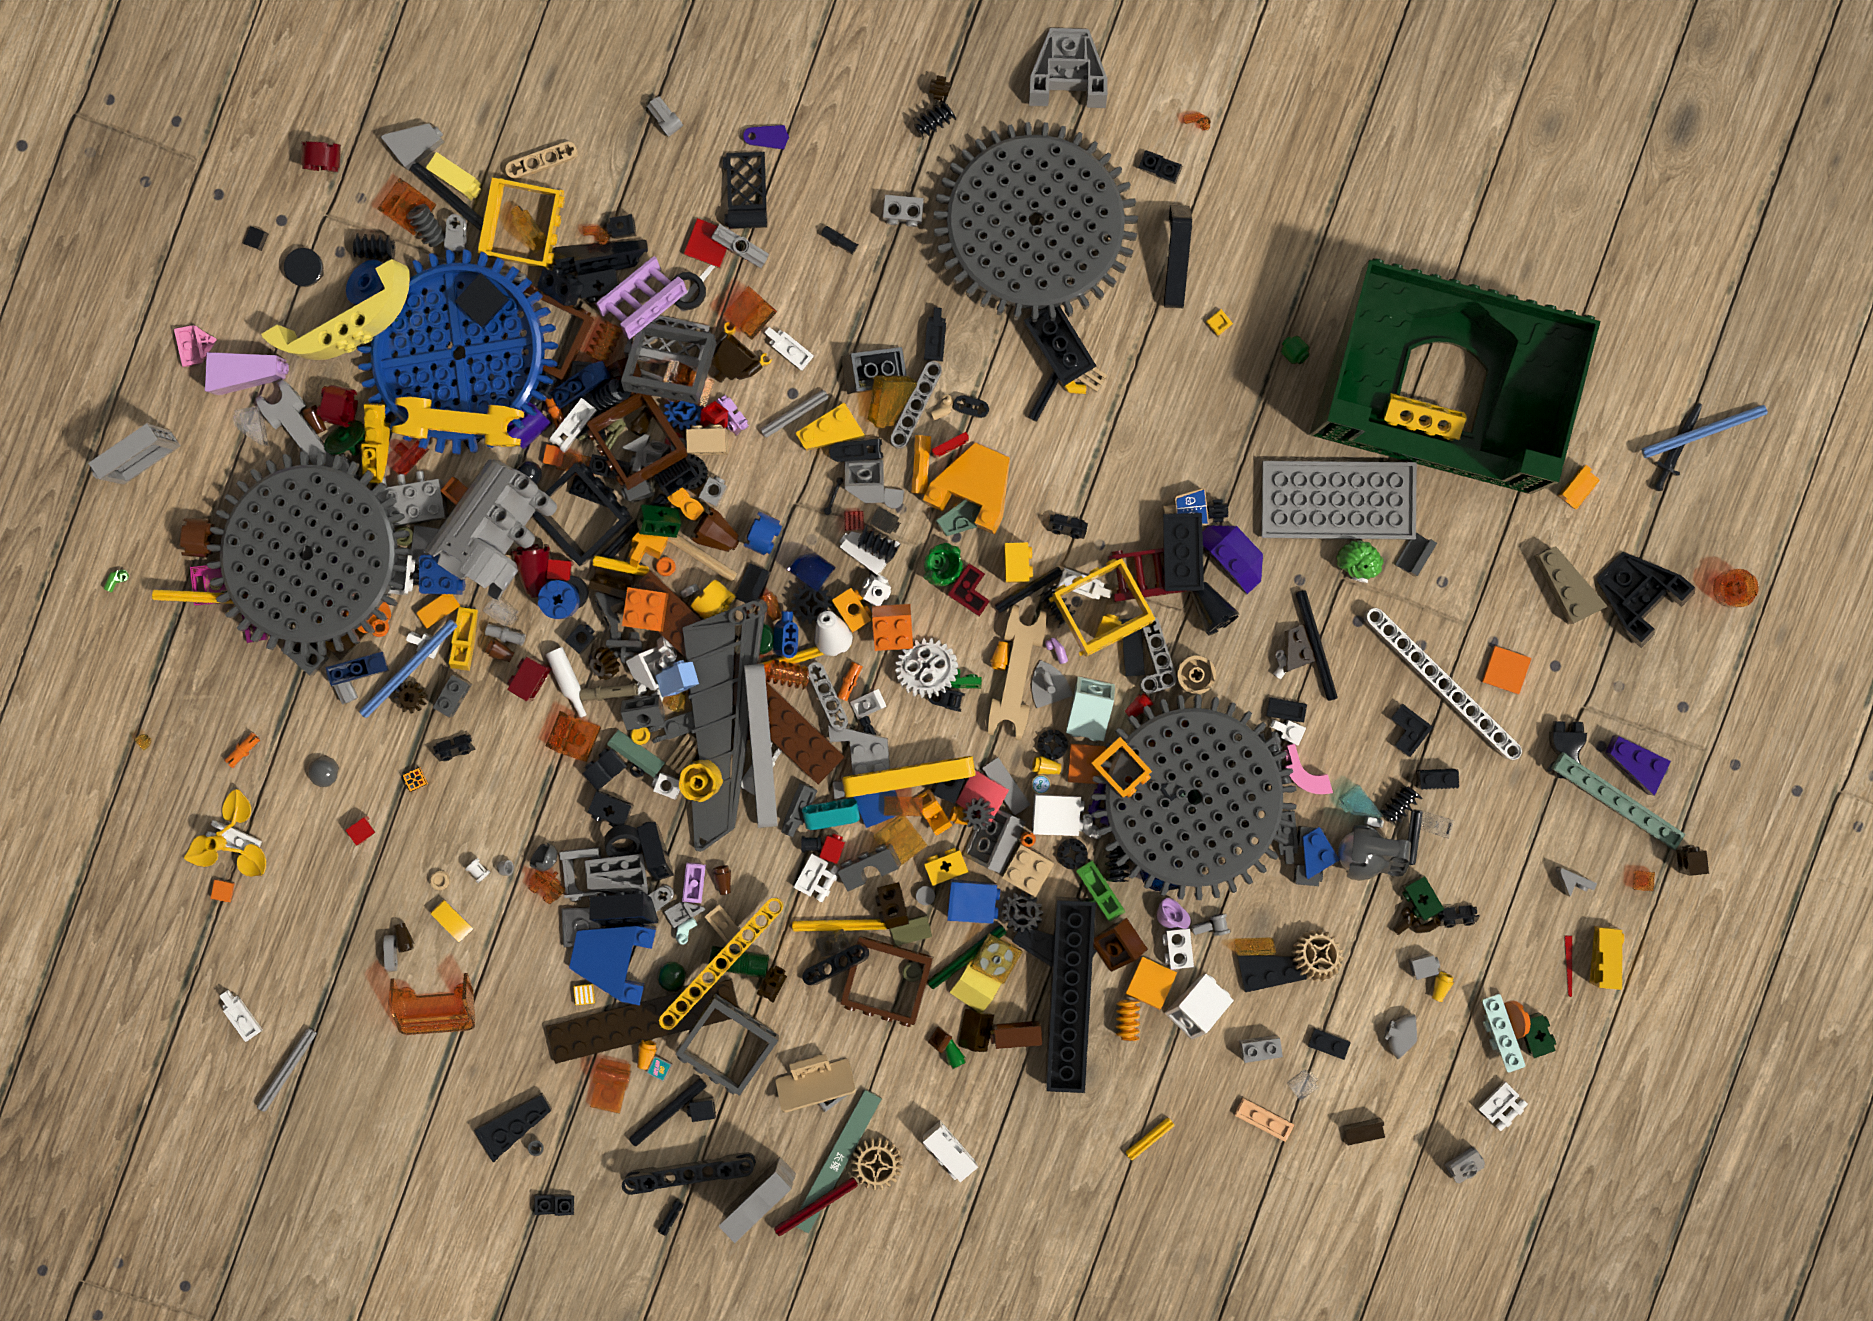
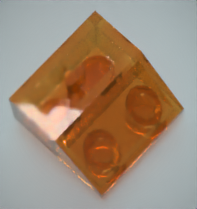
M399 178L377 209L415 236L417 233L414 230L415 225L412 226L410 224L411 219L406 218L407 213L420 204H426L432 212L436 204Z
M748 286L723 316L739 331L753 340L773 318L777 310Z

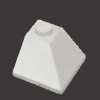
M658 646L626 661L635 680L651 690L659 688L655 675L661 673L663 667L659 665L661 655L658 652ZM669 660L667 663V667L673 666V663H675V661L672 662Z

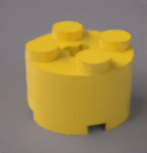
M715 579L703 590L700 597L698 596L694 600L691 608L703 619L727 611L728 605L735 600L736 596Z
M710 760L695 761L682 770L679 789L683 796L689 800L697 802L706 801L721 788L723 784L721 772Z

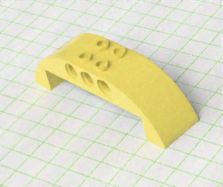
M393 259L375 268L384 285V290L300 338H297L295 331L280 325L270 328L261 335L274 347L305 359L326 360L338 357L344 353L353 352L358 345L372 341L374 336L384 331L397 318L406 302L409 291V269Z

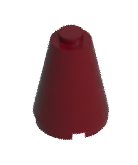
M532 544L528 548L519 546L517 551L513 548L511 549V554L514 562L517 564L518 573L525 592L531 598H537L541 588L547 582V567L550 546L548 544H544V548H539L538 544Z

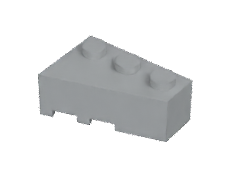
M643 854L585 861L587 889L611 893L626 892L627 894H633V891H644V894L648 895Z

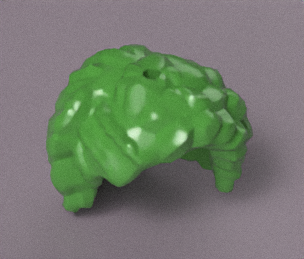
M1362 540L1357 542L1351 541L1350 544L1344 545L1336 556L1337 566L1341 569L1344 568L1351 577H1356L1357 579L1376 577L1382 571L1381 566L1384 563L1383 557L1380 556L1377 549L1369 542Z

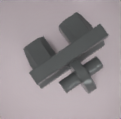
M621 632L611 633L609 640H606V646L611 652L614 651L616 657H621V663H626V658H633L634 653L643 652L638 632H630L628 641L622 640Z

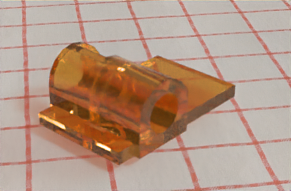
M669 360L662 381L693 387L697 372L677 360ZM706 378L700 402L696 405L702 408L706 407L715 381ZM665 398L671 402H679V400Z
M601 1058L593 1076L592 1083L595 1084L590 1107L620 1114L625 1091L628 1089L631 1077V1064Z

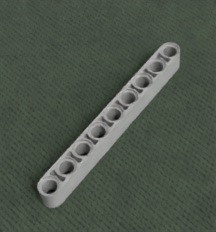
M764 663L744 665L758 828L775 827L778 825Z

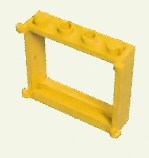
M492 177L477 253L479 255L481 252L488 255L487 262L489 258L497 259L498 257L504 261L539 268L550 267L549 264L552 265L554 260L552 249L553 246H556L558 235L555 234L556 228L560 227L561 224L559 212L565 203L564 190L549 189ZM504 187L555 196L543 262L492 252Z
M1122 558L1108 561L1106 567L1102 569L1099 567L1094 568L1089 572L1090 575L1084 578L1082 576L1072 580V584L1067 587L1065 584L1055 589L1056 592L1053 596L1049 598L1050 603L1055 601L1081 649L1078 652L1079 656L1084 655L1086 658L1144 628L1155 620L1152 611ZM1119 568L1143 614L1086 643L1061 596Z

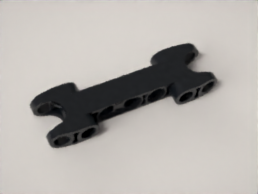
M745 1152L726 1155L723 1158L660 1168L649 1167L633 1170L623 1180L622 1190L628 1195L652 1192L655 1189L698 1182L746 1177L753 1172L756 1158L752 1153ZM743 1162L749 1163L750 1166L743 1165ZM709 1166L713 1169V1173L710 1175L706 1174L703 1168ZM690 1169L694 1172V1176L691 1178L687 1177L684 1171ZM671 1172L675 1175V1179L670 1181L666 1178L665 1174ZM625 1183L629 1188L634 1190H628L625 1186Z

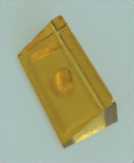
M1273 938L1235 939V953L1238 956L1276 954Z

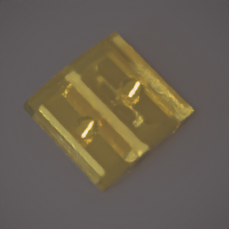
M904 813L873 835V838L879 845L892 844L901 865L928 846Z

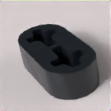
M960 395L954 400V409L959 413L976 418H984L989 413V406L985 401L965 395ZM964 399L965 403L971 406L970 408L963 407V409H959L957 401L961 402ZM982 404L986 412H982L979 415L978 410L972 409V407H979Z

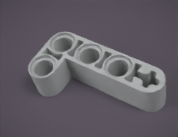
M1156 617L1154 620L1155 625L1152 628L1153 632L1158 630V634H1152L1148 637L1147 633H1151L1150 627L1145 626L1142 628L1155 670V674L1145 676L1140 681V688L1145 693H1154L1175 685L1177 680L1163 632ZM1154 637H1158L1161 641L1158 648H1154L1151 645V639ZM1160 655L1166 658L1164 666L1157 664L1156 660ZM1167 673L1172 676V682L1168 685L1162 681V677ZM1147 679H1151L1154 683V687L1151 690H1146L1144 687V682Z

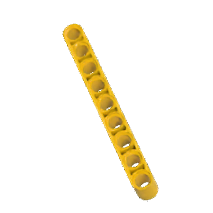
M779 897L770 898L667 1008L659 1019L662 1028L667 1030L674 1028L781 913L784 903ZM771 901H777L780 904L778 911L770 909L769 904ZM757 916H765L766 924L759 925L756 921ZM744 930H751L753 938L750 940L745 939L743 936ZM730 945H739L740 952L737 954L732 953ZM718 958H724L727 961L725 968H720L717 965ZM704 973H712L714 977L713 981H705L703 977ZM691 987H698L700 995L693 996L690 992ZM678 1001L686 1002L687 1009H678ZM671 1015L674 1023L671 1025L666 1024L664 1016Z

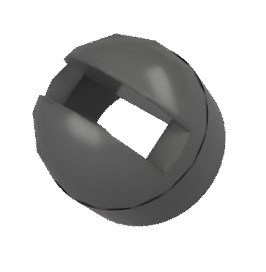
M535 1140L528 1145V1151L533 1156H539L543 1153L544 1146L540 1141ZM532 1146L541 1147V1151L531 1150Z

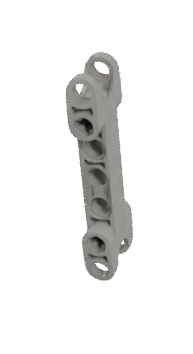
M284 379L277 382L282 392L281 400L278 403L270 404L261 395L256 398L258 407L272 427L277 429L283 425L302 451L308 453L309 460L313 465H316L318 452H323L326 454L325 466L332 467L334 456L324 450L323 441L300 412L307 406L306 403ZM341 454L343 462L340 471L346 473L351 462L344 454ZM356 472L354 477L360 480L361 478ZM320 477L316 479L317 484L321 482ZM336 487L332 488V493L335 494L337 492Z

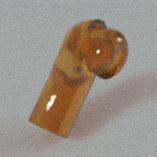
M1200 112L1183 115L1184 124L1196 122L1200 125L1201 130L1204 131L1209 130L1211 127L1210 118Z

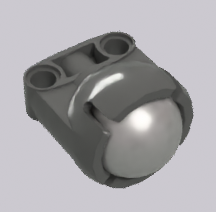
M1354 825L1352 832L1342 839L1338 848V857L1342 866L1346 869L1347 877L1352 880H1368L1379 873L1399 877L1403 876L1408 869L1411 842L1407 840L1384 839L1376 829L1368 825Z

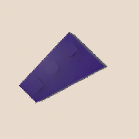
M1612 736L1605 751V754L1624 770L1634 782L1643 788L1648 795L1655 796L1670 765V760L1619 736Z

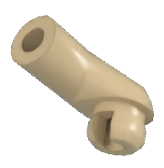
M943 395L940 408L931 412L934 421L951 413L954 402L950 395Z

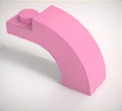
M1295 744L1285 745L1286 750H1283V752L1286 751L1287 756L1285 759L1290 761V764L1284 765L1283 768L1293 769V773L1289 775L1291 781L1299 788L1311 793H1333L1328 774L1311 775L1307 773L1300 763Z

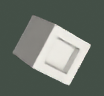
M660 773L659 776H655L652 786L655 787L654 792L677 799L680 791V779ZM664 780L671 782L672 787L668 791L662 788Z

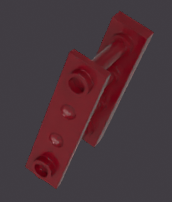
M1163 548L1123 554V550L1111 552L1112 556H1108V560L1134 558L1137 585L1144 598L1187 592L1164 590V577L1160 553L1164 552ZM1142 555H1153L1157 583L1155 588L1148 589L1145 586ZM1116 568L1119 590H1117V594H1113L1114 602L1135 599L1132 592H1129L1128 588H1126L1125 579L1119 568Z

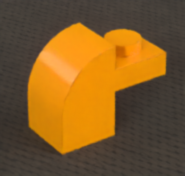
M638 532L632 538L631 546L633 548L628 556L630 558V566L637 568L645 553L659 559L668 543V537L643 535Z

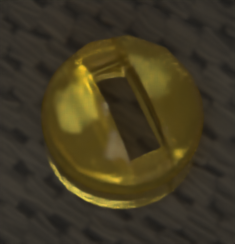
M141 734L134 739L143 751L151 745V738H148L147 734Z

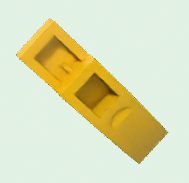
M368 403L364 404L365 443L361 444L362 476L365 472L370 471L374 474L370 483H381L388 458L390 423L385 421L384 404Z

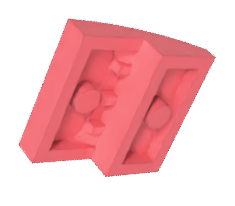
M975 770L976 775L969 777L956 803L968 809L965 805L967 802L971 803L973 798L977 800L984 798V803L986 801L991 802L988 808L995 809L993 812H990L991 815L995 816L1009 789ZM976 811L978 814L976 816L981 817V811Z

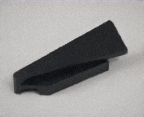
M647 240L554 248L556 265L562 267L565 273L577 270L578 275L635 267L643 253L648 252Z

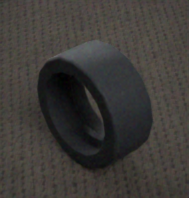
M682 272L676 275L671 281L678 276L683 281H694L699 288L697 298L691 302H684L678 299L674 304L684 310H692L699 307L706 296V287L702 279L691 272Z
M619 825L611 828L604 838L605 851L610 858L637 855L642 848L638 830L629 825ZM628 838L634 841L631 845L624 848L612 845L619 839Z

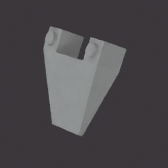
M1050 28L1030 76L1029 106H1048L1049 90L1087 91V108H1106L1107 76L1089 29Z

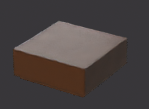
M938 1026L928 1043L937 1051L943 1053L952 1036Z

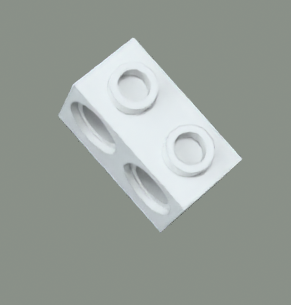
M1189 927L1186 929H1165V934H1162L1163 945L1167 946L1168 952L1164 954L1165 964L1169 965L1171 970L1194 967ZM1174 934L1181 935V941L1177 944L1171 941ZM1182 953L1184 956L1183 960L1179 963L1174 962L1175 954Z

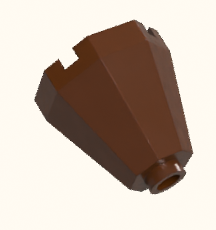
M709 507L708 510L711 512L709 514L705 512L693 531L696 536L693 537L691 535L690 539L699 545L729 552L731 549L734 551L739 544V540H737L739 535L717 510Z

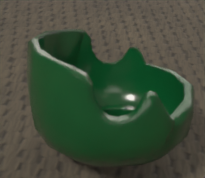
M667 962L658 971V983L662 989L668 992H676L685 985L686 971L677 962Z

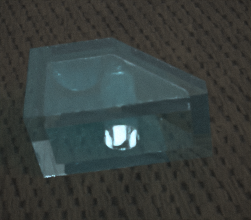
M1356 784L1338 798L1341 801L1339 805L1345 813L1349 812L1353 815L1375 818L1383 816L1360 785Z

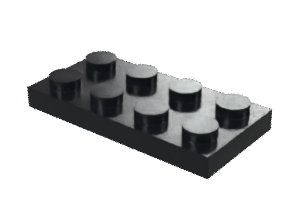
M1202 513L1163 514L1164 590H1204Z

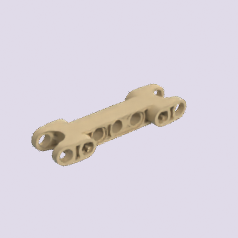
M1013 605L1004 640L1012 641L1013 645L1002 700L992 698L988 719V735H994V731L1000 721L1010 720L1015 726V740L1021 741L1030 706L1021 704L1032 646L1042 647L1046 629V611L1040 610L1037 621L1031 626H1026L1019 620V606Z

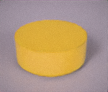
M647 727L633 729L631 732L632 741L638 745L646 744L650 740L651 733Z

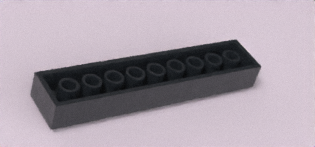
M1056 897L1045 1078V1088L1048 1092L1085 1093L1096 909L1094 898Z

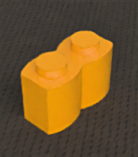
M684 488L667 497L673 505L681 508L686 517L695 522L706 512L704 506L691 498V495Z

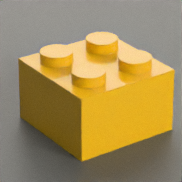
M1028 542L1004 544L1005 583L1029 582V578L1033 577V566H1029V559H1032V547H1028Z

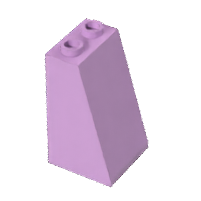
M207 352L205 391L214 395H223L280 381L286 378L289 365L285 359L277 355Z

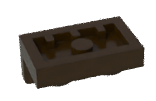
M596 566L594 577L590 580L588 588L626 599L627 587L631 588L634 576L625 572Z

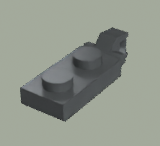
M799 783L785 816L781 830L782 833L793 837L796 829L804 824L802 809L812 805L817 789Z
M1282 811L1281 818L1290 820L1294 825L1287 828L1279 825L1277 835L1285 837L1288 841L1287 844L1278 843V850L1280 855H1284L1285 864H1294L1293 854L1298 853L1297 849H1299L1295 811Z

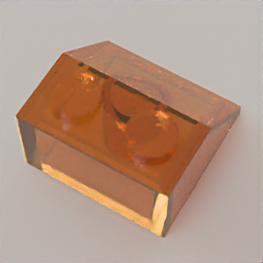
M559 711L545 746L557 753L587 762L601 726L575 715Z

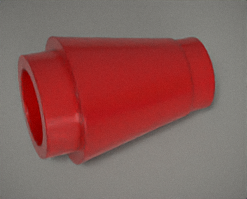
M1144 692L1141 695L1139 694L1124 711L1128 717H1137L1144 713V707L1148 706L1151 709L1153 702Z

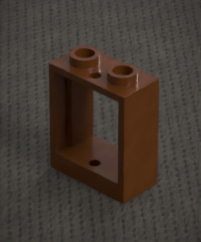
M1040 1021L994 1024V1029L990 1030L991 1043L995 1044L996 1049L1042 1045Z

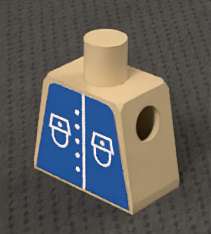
M1205 489L1175 496L1173 498L1174 505L1163 506L1164 514L1202 513V526L1209 525Z

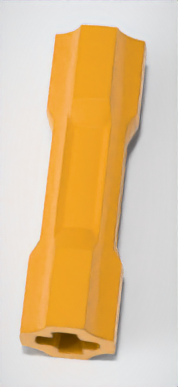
M915 435L914 469L911 493L926 494L928 489L931 436Z

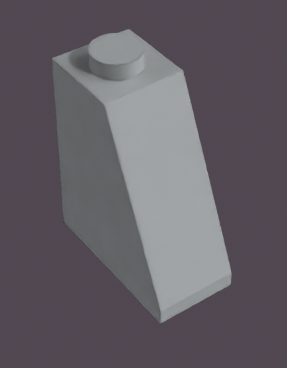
M429 123L381 136L408 171L413 164L422 161L444 143L441 138L443 136L442 132L437 126L433 128Z

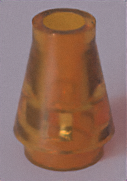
M772 591L761 596L759 599L766 602L768 607L766 613L771 617L772 621L781 618L777 596Z

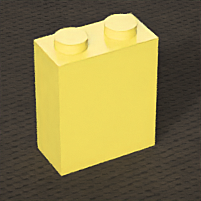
M437 152L426 167L432 175L471 201L473 198H477L481 192L480 187L482 185L475 177Z

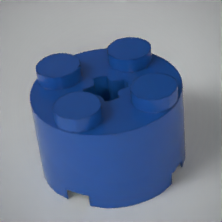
M758 511L757 515L760 517L759 519H754L746 537L749 542H744L743 546L762 555L770 554L774 546L772 542L774 535L778 537L782 526L779 524L780 520Z
M560 580L550 581L539 592L538 606L550 618L566 619L574 615L579 608L580 598L578 591L568 582ZM561 595V600H563V602L556 604V596L560 597Z

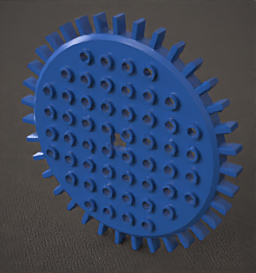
M463 249L462 263H455V255L451 250H446V264L439 265L435 254H429L431 268L426 270L423 269V265L419 261H412L417 274L410 278L406 302L396 318L398 321L395 322L394 320L391 324L392 326H388L384 331L374 336L371 346L358 347V351L364 354L371 353V362L359 364L358 368L363 371L372 370L374 377L362 382V386L366 388L377 386L379 393L368 399L369 403L377 404L384 400L387 405L385 407V418L392 412L397 417L389 427L391 430L392 426L402 425L408 420L407 409L403 406L395 405V399L400 397L432 400L431 409L487 414L488 405H498L520 411L524 410L527 414L535 416L537 413L534 408L528 405V402L532 396L538 400H546L547 397L543 393L536 391L539 381L545 384H553V380L548 376L542 375L543 366H557V362L552 359H544L546 349H556L558 344L552 341L544 342L543 334L555 331L556 327L552 324L541 326L539 319L547 316L551 311L547 307L535 311L533 304L539 301L543 295L537 291L527 297L523 293L532 284V281L526 277L516 286L512 281L517 276L519 270L512 266L505 277L499 274L504 265V260L498 257L492 269L486 268L488 255L484 252L480 253L477 265L470 264L471 252ZM480 273L484 274L509 299L484 328L455 302ZM464 283V287L460 289L459 285ZM442 286H446L444 292H441ZM424 289L428 290L426 295H423ZM448 305V309L444 311L443 307ZM426 308H430V312L428 314H425ZM408 311L412 312L410 317H407ZM523 311L524 316L520 318L519 313ZM505 314V320L501 321L500 317ZM468 320V326L464 327V322ZM450 323V329L446 330V324ZM431 326L432 331L428 333L427 329ZM413 329L414 334L410 336L409 331ZM526 330V335L522 337L521 332ZM395 332L396 336L392 339L391 334ZM507 333L508 338L503 340V335ZM489 336V341L485 343V337ZM468 339L471 340V344L469 346L466 345V341ZM452 342L453 346L449 349L448 344ZM434 345V350L430 352V346ZM458 346H464L466 357L464 359L456 360L453 356V351ZM415 348L416 353L412 355L411 351ZM528 349V355L524 356V350ZM397 351L398 356L394 358L393 353ZM507 352L510 353V357L508 359L505 358V354ZM491 355L492 359L488 362L487 357ZM473 358V363L469 365V359ZM454 361L455 366L451 368L450 363ZM436 364L437 368L433 371L432 366ZM418 367V372L414 374V368ZM530 368V372L527 375L526 370ZM400 370V375L396 377V371ZM512 371L513 375L508 378V372ZM493 374L494 379L490 381L489 376ZM475 377L476 381L472 384L471 378ZM457 380V385L453 387V381ZM438 383L439 387L435 390L434 385ZM417 386L421 387L419 392H416ZM399 389H402L401 395H398ZM514 390L515 394L511 397L510 391ZM496 393V398L492 400L491 395ZM477 396L478 401L474 403L473 398ZM456 399H459L460 401L458 405H455ZM438 402H441L440 408L436 407ZM520 419L512 420L517 428L523 429L525 427ZM428 430L427 439H420L418 447L426 449L430 438L434 437L437 438L435 452L443 453L445 441L447 440L452 441L453 454L460 455L461 441L468 440L470 452L477 453L478 445L476 439L485 438V435ZM407 436L403 437L404 440L409 442L413 439Z

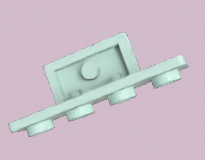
M1496 994L1483 999L1482 1003L1486 1012L1483 1025L1486 1032H1490L1492 1039L1489 1041L1492 1049L1501 1054L1507 1072L1525 1067L1501 995Z

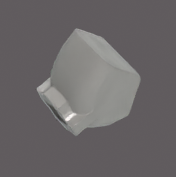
M1414 1013L1403 1015L1396 1021L1390 1020L1386 1027L1384 1038L1388 1040L1390 1051L1397 1059H1400L1417 1041L1416 1016Z

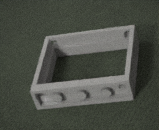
M146 423L88 464L93 472L92 475L96 479L99 478L100 480L124 485L181 445L170 430Z

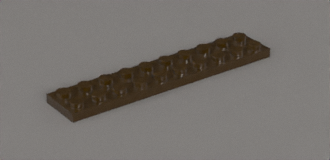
M729 979L715 983L677 1025L669 1030L661 1027L659 1019L682 992L642 1001L640 1005L630 1004L548 1025L546 1030L554 1062L557 1064L640 1043L642 1040L648 1041L690 1030L715 993L739 1008L733 980ZM698 987L690 989L693 996L700 995ZM678 1001L677 1007L680 1010H686L687 1004L684 1001ZM715 1008L703 1026L723 1022L731 1018ZM671 1015L664 1016L666 1024L671 1025L674 1023Z

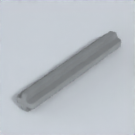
M822 390L761 428L764 437H769L828 400L827 393Z

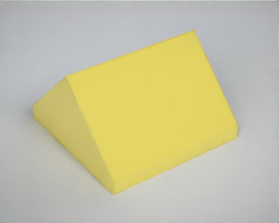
M970 961L949 993L976 1011L983 1012L993 1000L1002 981Z

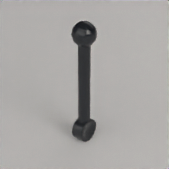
M842 477L836 479V487L828 507L824 509L826 515L832 513L831 507L840 485L844 482Z

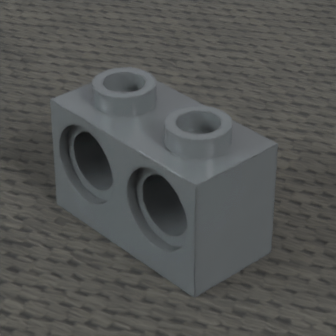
M294 642L292 653L287 656L309 676L315 675L329 658L326 655H319L317 647L313 643L309 644V656L303 657L295 648L297 642ZM312 654L317 656V662L314 665L310 662Z
M452 674L433 708L448 717H454L472 683L457 674Z

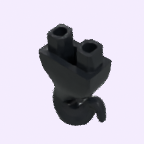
M1553 721L1552 732H1549L1551 748L1558 756L1563 752L1580 763L1579 753L1587 741V733H1584L1583 722H1571V732H1565L1564 721ZM1553 761L1547 768L1548 772L1553 770L1551 769V767L1553 766L1555 761ZM1555 772V777H1556V778H1564V779H1566L1565 777H1563V776L1560 775L1559 773Z

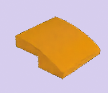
M1141 957L1125 994L1160 1010L1177 972Z

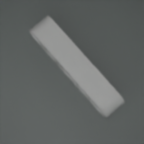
M935 361L926 364L891 435V444L896 449H903L908 444L939 381L942 369L940 364ZM929 367H937L939 370L938 374L935 376L928 373ZM923 383L930 386L929 392L922 393L919 390L920 385ZM913 401L921 402L922 407L919 410H913L911 408ZM905 418H911L913 425L908 428L904 427L902 421ZM895 436H904V443L897 445L894 442Z

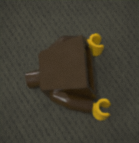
M730 322L725 323V331H722L716 338L717 345L712 360V365L718 369L713 377L720 383L726 377L730 380L736 378L742 380L752 377L763 368L762 366H768L772 359L769 362L763 361V357L767 353H764L760 357V361H757L758 357L733 336L736 332V326L732 330H727Z

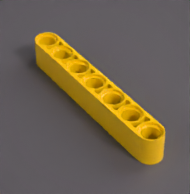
M964 756L842 777L845 797H854L973 777L976 773L973 756Z

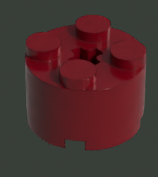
M301 141L300 165H302V169L319 171V167H321V170L327 172H338V168H340L341 145Z
M336 385L324 386L321 392V405L317 408V416H320L325 423L349 427L350 425L347 423L354 420L358 407V400H354V395H357L356 390Z

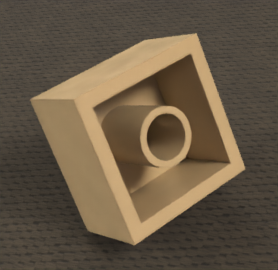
M711 425L710 429H704L703 426H691V429H686L688 454L695 456L729 455L728 431L722 425Z
M1020 843L1002 874V879L1036 897L1055 863Z

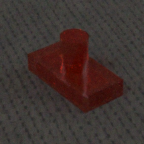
M419 440L410 449L402 442L397 444L394 451L401 458L392 469L396 473L404 474L405 476L430 449L428 447L426 449L418 447Z

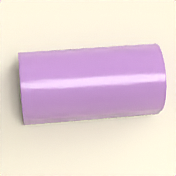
M686 863L682 902H702L705 864Z

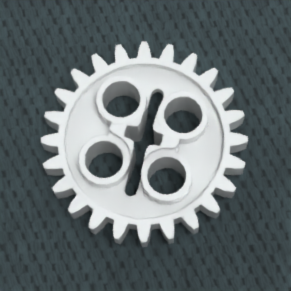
M923 638L921 644L915 640L916 646L913 649H903L904 655H898L900 661L896 662L897 669H895L898 675V682H901L902 688L906 687L907 693L913 690V696H916L918 693H920L921 698L925 694H928V697L931 698L932 693L939 696V690L945 693V686L951 688L950 681H956L954 676L958 674L956 655H952L953 651L948 649L947 644L941 646L940 640L936 644H934L933 638L930 639L929 643H926L925 638ZM925 654H929V655H930V656L927 657V658H922V656L925 655ZM938 665H945L943 668H936ZM917 668L916 671L910 672V669ZM928 678L932 679L930 682H924Z

